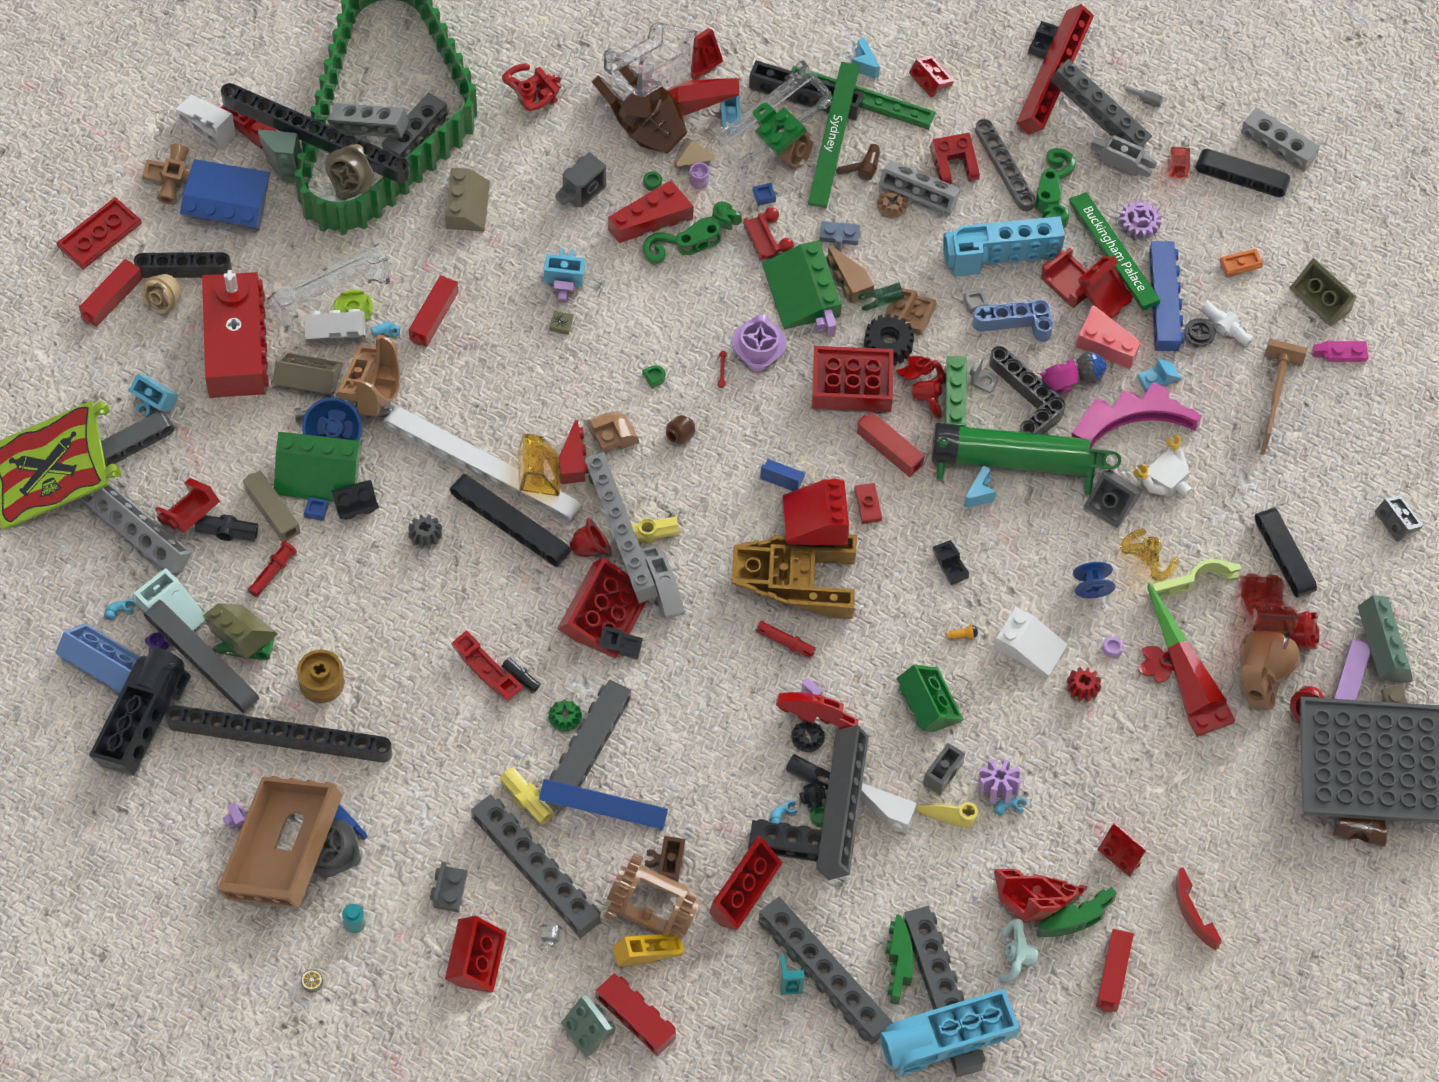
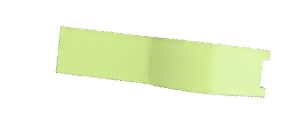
M1218 559L1204 560L1195 566L1190 575L1155 583L1152 587L1160 598L1191 591L1195 578L1202 573H1218L1228 581L1239 578L1237 572L1241 571L1240 564Z

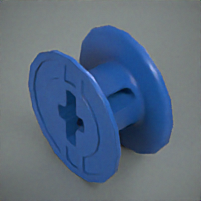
M1089 562L1076 567L1072 573L1073 577L1079 581H1084L1075 588L1076 595L1090 599L1104 597L1112 593L1116 587L1114 582L1104 578L1112 573L1113 567L1106 562Z

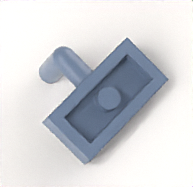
M821 221L819 241L835 243L834 248L841 252L842 244L858 245L860 225Z

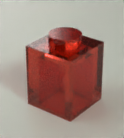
M1171 147L1168 157V176L1187 178L1190 169V148Z

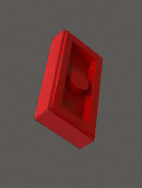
M875 483L855 485L854 490L862 524L882 521Z

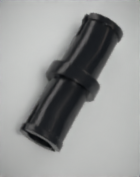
M508 657L503 662L501 667L532 694L538 690L541 683L528 674L526 668L520 667L511 657Z

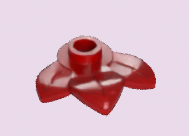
M909 356V365L897 369L896 373L901 377H905V380H913L921 375L930 374L934 367L931 365L932 361L928 357Z
M1158 646L1143 647L1142 653L1146 660L1140 664L1138 671L1145 676H1154L1156 683L1168 680L1171 671L1174 670L1169 652H1164ZM1167 660V661H1169L1171 664H1166V663H1164V661Z

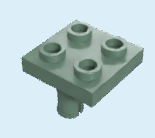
M587 994L580 997L561 1022L585 1056L591 1055L603 1039L608 1035L614 1034L616 1029L615 1025H611V1021L605 1019L602 1008H599L600 1005L594 1004Z

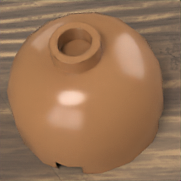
M806 132L778 156L781 161L794 168L801 167L802 165L799 163L803 159L807 161L812 151L813 141L809 137L812 136L811 133Z

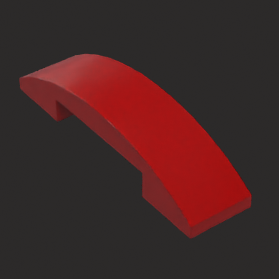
M467 630L451 643L471 670L505 700L509 701L523 689V686L510 673L507 674L480 647L481 644Z
M1179 868L1176 876V896L1182 915L1196 936L1206 945L1217 950L1222 940L1212 922L1204 925L1188 895L1193 885L1184 868Z

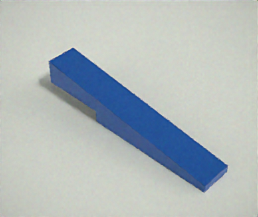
M546 778L543 780L539 800L659 829H664L668 808Z

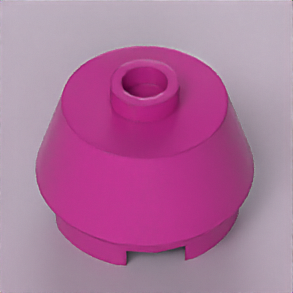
M1073 359L1068 360V364L1058 363L1045 369V372L1040 373L1042 381L1056 393L1061 392V394L1072 391V387L1079 383L1078 366H1075Z

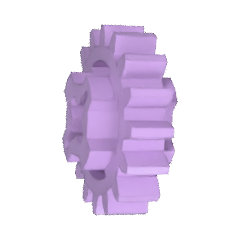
M1136 199L1135 204L1129 201L1128 206L1124 205L1123 210L1120 212L1119 224L1123 225L1122 230H1128V236L1134 234L1135 239H1137L1138 235L1142 239H1145V235L1152 237L1153 232L1157 233L1161 225L1162 215L1158 214L1159 208L1153 209V203L1147 205L1146 200L1140 203Z

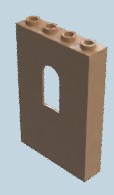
M277 776L262 777L217 890L228 900L299 909L343 796L337 789V786L331 782L317 783L313 780L299 781L295 778L281 779ZM294 813L302 814L303 823L292 851L275 849L287 818Z

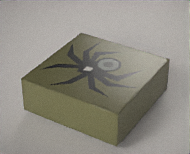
M554 311L549 330L569 335L573 315Z

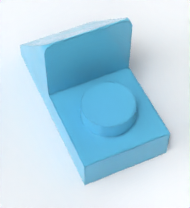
M865 38L859 39L855 49L857 57L853 58L851 63L860 65V74L879 78L880 66Z
M740 95L720 102L722 130L742 129Z
M1161 359L1157 360L1156 367L1137 375L1145 393L1152 382L1167 386L1181 380V376L1173 362Z
M982 467L966 495L965 507L969 508L995 500L996 491L988 488L992 479L989 477L990 468Z

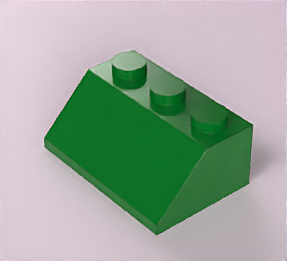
M913 665L897 677L900 690L905 695L908 706L913 711L917 719V725L922 731L935 732L964 720L938 667Z

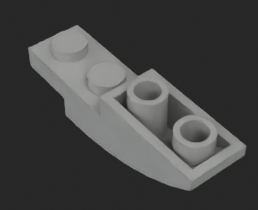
M658 545L641 548L658 593V597L655 598L665 619L684 615L685 610L680 592L666 555L662 554Z

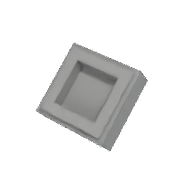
M983 289L964 293L963 298L970 313H973L980 306L989 305Z

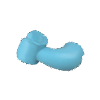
M132 599L111 603L106 607L104 616L108 620H113L115 614L121 609H124L128 615H132L134 611L128 607H135L136 604Z
M1011 798V803L1004 804V799H1001L995 804L994 813L1002 816L1007 808L1014 806L1015 811L1021 814L1024 812V809L1017 805H1027V801L1024 798Z
M790 800L786 805L775 808L770 814L769 821L776 824L780 823L784 813L789 816H795L797 810H790L788 808L794 807L796 802Z

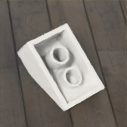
M1015 607L996 638L994 650L1049 678L1068 644L1036 617Z

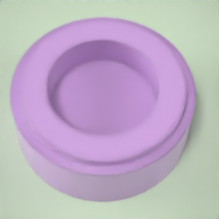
M1108 637L1103 643L1102 651L1109 658H1117L1122 654L1123 642L1117 637Z

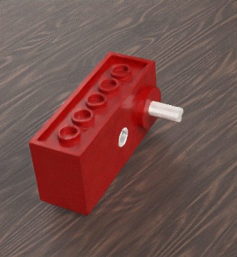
M228 270L227 274L202 276L205 379L209 398L265 394V387L269 386L267 374L266 312L264 307L265 293L263 290V280H259L258 272L232 273V270Z

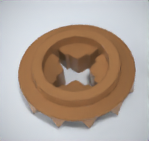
M886 190L884 194H880L877 200V207L887 217H899L908 208L907 197L895 191L889 192ZM896 200V204L889 206L890 201Z

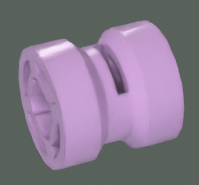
M697 162L690 168V184L696 189H703L709 183V168L705 163Z

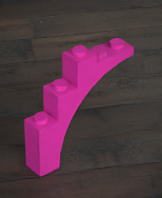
M1152 382L1142 399L1138 398L1136 394L1124 390L1115 405L1111 407L1107 402L1095 398L1071 437L1090 439L1091 448L1102 436L1119 426L1148 420L1166 421L1195 431L1199 426L1202 415L1193 409L1181 405L1178 401L1170 399V391L1166 387Z

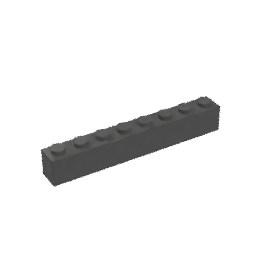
M859 725L836 731L821 842L816 863L817 870L827 880L850 875L869 736Z

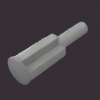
M1127 86L1125 89L1129 93L1141 96L1143 101L1157 106H1161L1164 99L1163 95L1146 89L1141 91Z

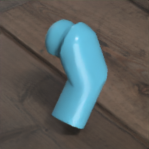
M385 322L372 327L371 332L374 337L381 334L397 337L400 334V328L391 322Z

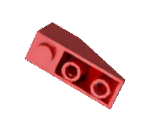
M578 420L574 421L559 455L561 484L585 482V474H589L587 464L583 456H586V446L581 444V439H584L583 427H579Z

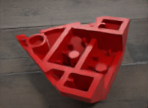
M995 869L994 871L1000 902L1007 907L1008 911L1015 914L1024 923L1043 920L1085 892L1088 887L1080 884L1075 886L1068 884L1067 881L1038 874L1025 876L1020 872L1021 870Z

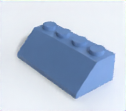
M86 623L63 632L55 652L64 661L76 665L82 672L91 674L97 681L106 683L117 693L121 692L134 664L141 657Z

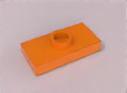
M1257 249L1220 257L1219 260L1226 277L1263 267V262Z

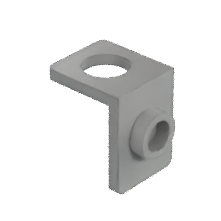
M980 357L977 364H973L969 374L972 375L970 385L991 393L999 377L982 370L983 357ZM988 377L992 383L989 386H984L980 380Z

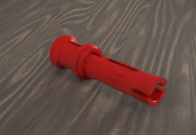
M281 542V547L275 554L270 556L268 565L248 588L249 593L254 597L258 598L277 572L287 566L286 563L291 556L296 555L297 550L288 542Z

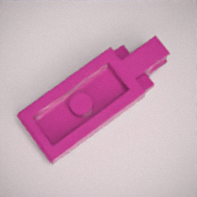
M1366 341L1322 342V344H1314L1312 355L1313 357H1324L1328 362H1366L1368 360Z

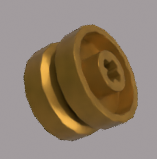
M320 649L307 653L299 661L297 675L300 691L305 698L316 703H327L336 699L341 694L345 681L342 662L337 655L331 651Z

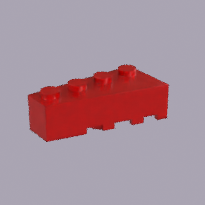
M670 180L609 216L608 231L621 243L643 236V233L649 231H658L661 227L667 225L674 226L680 221L692 220L694 206L673 181Z

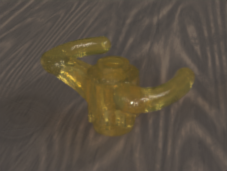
M1141 528L1129 533L1120 544V549L1123 553L1135 554L1150 567L1151 577L1156 581L1164 580L1173 574L1179 559L1173 557L1168 568L1165 571H1160L1159 555L1162 543L1158 538L1151 536L1145 538L1142 543L1130 544L1135 538L1145 535L1146 530Z

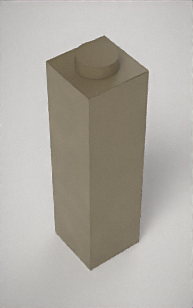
M261 470L249 474L243 480L244 489L280 540L288 541L300 534L299 523Z

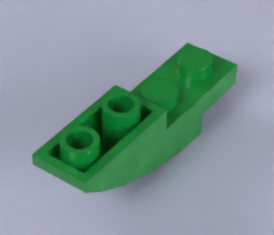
M1112 887L1106 891L1102 889L1094 896L1093 900L1090 902L1084 901L1078 908L1073 903L1067 907L1065 905L1055 912L1056 915L1051 918L1046 917L1038 924L1037 935L1039 937L1063 936L1084 930L1103 919L1105 914L1104 908L1114 902L1117 895L1116 891Z
M896 914L895 922H890L889 934H893L892 941H887L885 954H889L888 962H893L891 975L895 976L894 983L889 982L887 995L891 996L890 1003L899 1005L902 985L911 986L913 949L906 924L901 915Z

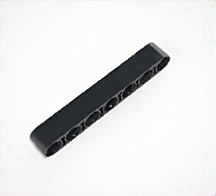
M462 474L449 488L451 494L456 499L551 565L559 567L571 553L570 547L565 542L470 476Z

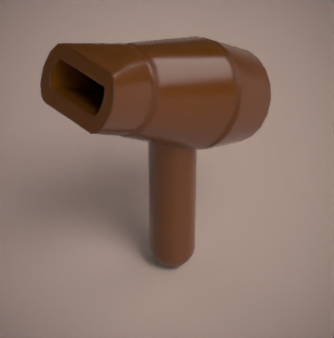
M871 144L862 162L840 166L836 169V172L844 174L858 171L860 178L871 180L876 173L881 153L879 145Z

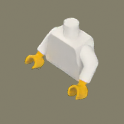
M1175 434L1173 435L1174 443L1171 438L1166 439L1167 446L1172 447V450L1168 449L1150 467L1141 464L1138 465L1140 470L1137 469L1133 472L1135 477H1141L1140 481L1149 493L1163 495L1167 498L1171 497L1176 491L1183 497H1186L1192 490L1186 483L1190 473L1182 448L1178 446L1181 443V438Z

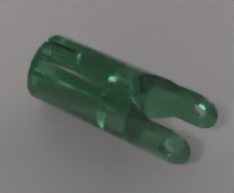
M900 282L858 296V299L876 298L872 303L862 306L864 311L905 299Z

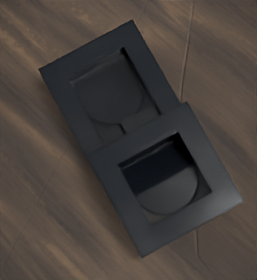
M1041 21L1028 53L1045 59L1059 26Z
M951 540L933 546V552L951 585L969 578V572L961 561L960 553Z
M603 626L599 642L600 647L623 656L638 659L643 638L623 633L624 630Z

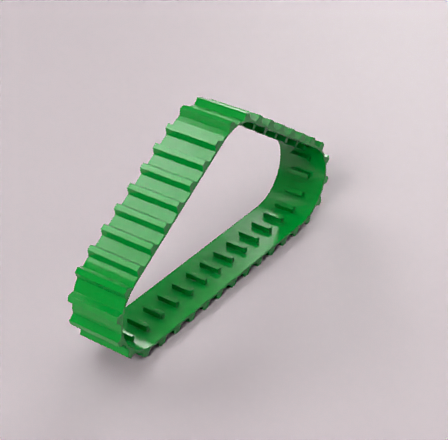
M341 0L342 13L337 14L338 28L333 29L332 32L333 44L328 46L329 59L324 60L325 74L320 75L319 78L320 90L315 92L316 106H311V118L326 124L327 117L330 115L332 100L335 98V88L339 83V74L341 69H343V60L345 54H347L349 39L352 37L351 31L353 24L356 23V17L368 5L382 0ZM432 0L398 1L411 5L420 13L421 19L424 20L428 33L432 36L436 49L439 50L444 64L447 65L451 78L455 81L459 94L462 95L465 104L461 110L405 157L409 162L410 178L407 182L398 183L383 176L367 192L348 201L334 202L324 200L309 190V181L313 176L312 170L314 163L317 162L319 148L301 141L303 153H298L297 155L298 170L295 171L298 202L302 203L304 218L306 220L313 219L318 223L320 231L324 232L327 229L339 230L341 235H346L349 229L360 227L364 230L368 228L367 222L373 217L380 219L383 216L382 209L385 206H395L396 197L400 193L407 195L410 192L409 186L413 182L421 183L424 172L427 170L435 171L436 162L440 158L447 160L450 157L449 151L453 147L461 148L466 134H473L475 131L474 118L477 117L476 85L471 84V71L469 68H464L463 56L461 53H456L454 38H448V27L446 23L440 22V11L438 8H433Z

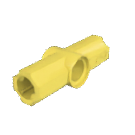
M676 517L659 520L645 518L637 524H631L638 542L646 544L653 543L659 538L679 535ZM647 529L652 530L649 533L644 532Z
M514 767L507 769L502 774L500 782L513 795L516 804L522 810L526 809L539 825L546 824L554 815V812L547 803L539 800L540 793L532 783H527Z

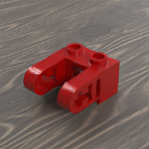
M970 133L932 140L930 151L939 180L952 184L948 161L955 159L963 160L968 181L979 180V168Z

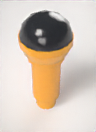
M969 625L964 629L950 631L946 633L947 639L962 637L974 639L978 635V629L974 625Z

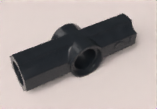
M224 514L220 517L204 515L195 523L194 530L197 533L215 535L223 541H232L234 538L255 542L258 536L259 525L258 523L237 520L232 515Z

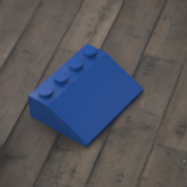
M194 159L183 193L180 214L184 217L260 230L270 172Z

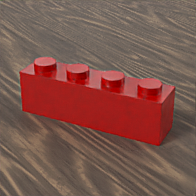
M614 973L596 989V999L656 1056L676 1039V1028L668 1020L664 1021L660 1017L659 1011L654 1006L646 1004L644 997L638 991L634 992L622 976L618 977Z

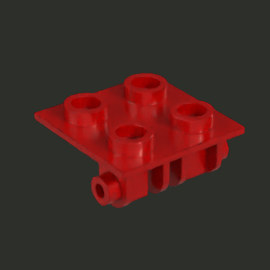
M1114 822L1097 850L1130 877L1135 868L1137 869L1142 864L1140 860L1147 849Z

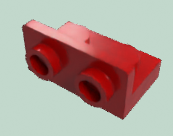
M932 55L916 59L909 71V74L930 97H934L938 89L951 87L954 83L952 77Z

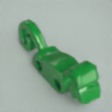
M1053 148L1047 152L1046 162L1053 167H1061L1064 162L1062 158H1064L1068 165L1059 171H1056L1054 168L1044 170L1041 174L1035 207L1037 211L1042 213V218L1061 216L1063 229H1065L1070 215L1069 210L1060 205L1062 192L1059 180L1069 176L1074 171L1076 160L1069 151Z
M724 201L717 202L713 207L711 217L701 218L686 231L678 233L677 236L663 232L648 236L643 243V254L647 261L658 264L665 259L666 252L661 244H656L655 250L658 254L653 255L650 252V247L655 242L662 241L677 245V250L682 255H692L716 246L721 241V229L732 230V225H739L742 222L741 214L732 209L731 204ZM716 236L718 237L716 241L712 242L709 240L715 238ZM692 246V249L690 251H685L683 249V247Z

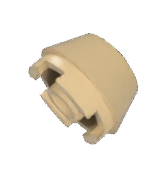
M162 274L148 278L145 281L144 290L141 291V295L147 306L151 304L157 309V313L163 314L175 308L181 296V288L172 276Z

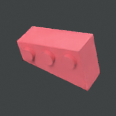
M1093 305L1079 333L1076 348L1096 353L1106 360L1131 369L1141 342Z

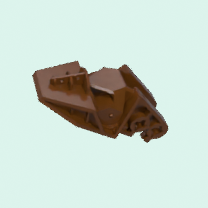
M617 54L611 62L628 81V84L634 88L632 93L623 101L610 84L599 75L592 80L593 85L609 103L618 123L625 129L631 139L635 140L640 147L668 154L687 134L681 105L658 81L641 77L631 68L630 64Z

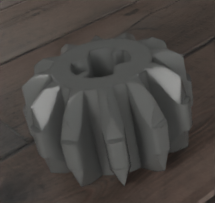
M421 514L419 520L413 518V524H409L408 537L412 539L413 545L419 544L421 549L424 545H427L430 549L431 544L437 545L438 539L442 538V525L439 524L437 517L431 519L429 514L424 518Z

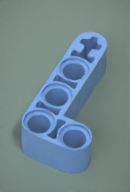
M1043 300L980 306L974 311L972 325L977 331L1032 326L1035 339L1045 342L1051 337L1053 320L1048 303Z

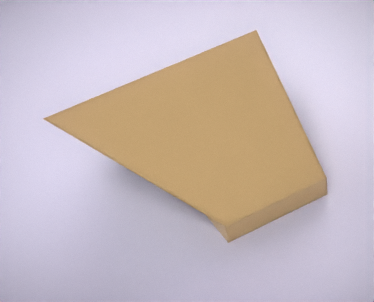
M686 137L674 160V164L676 166H684L715 160V156Z

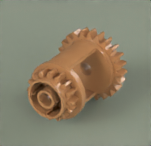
M634 853L627 868L621 867L609 892L607 900L611 901L605 917L615 921L619 914L666 937L668 933L675 937H679L680 933L686 935L700 904L696 900L698 895L689 892L688 886L642 866L641 862L644 857ZM639 880L678 897L668 921L653 915V911L649 908L642 910L629 904Z

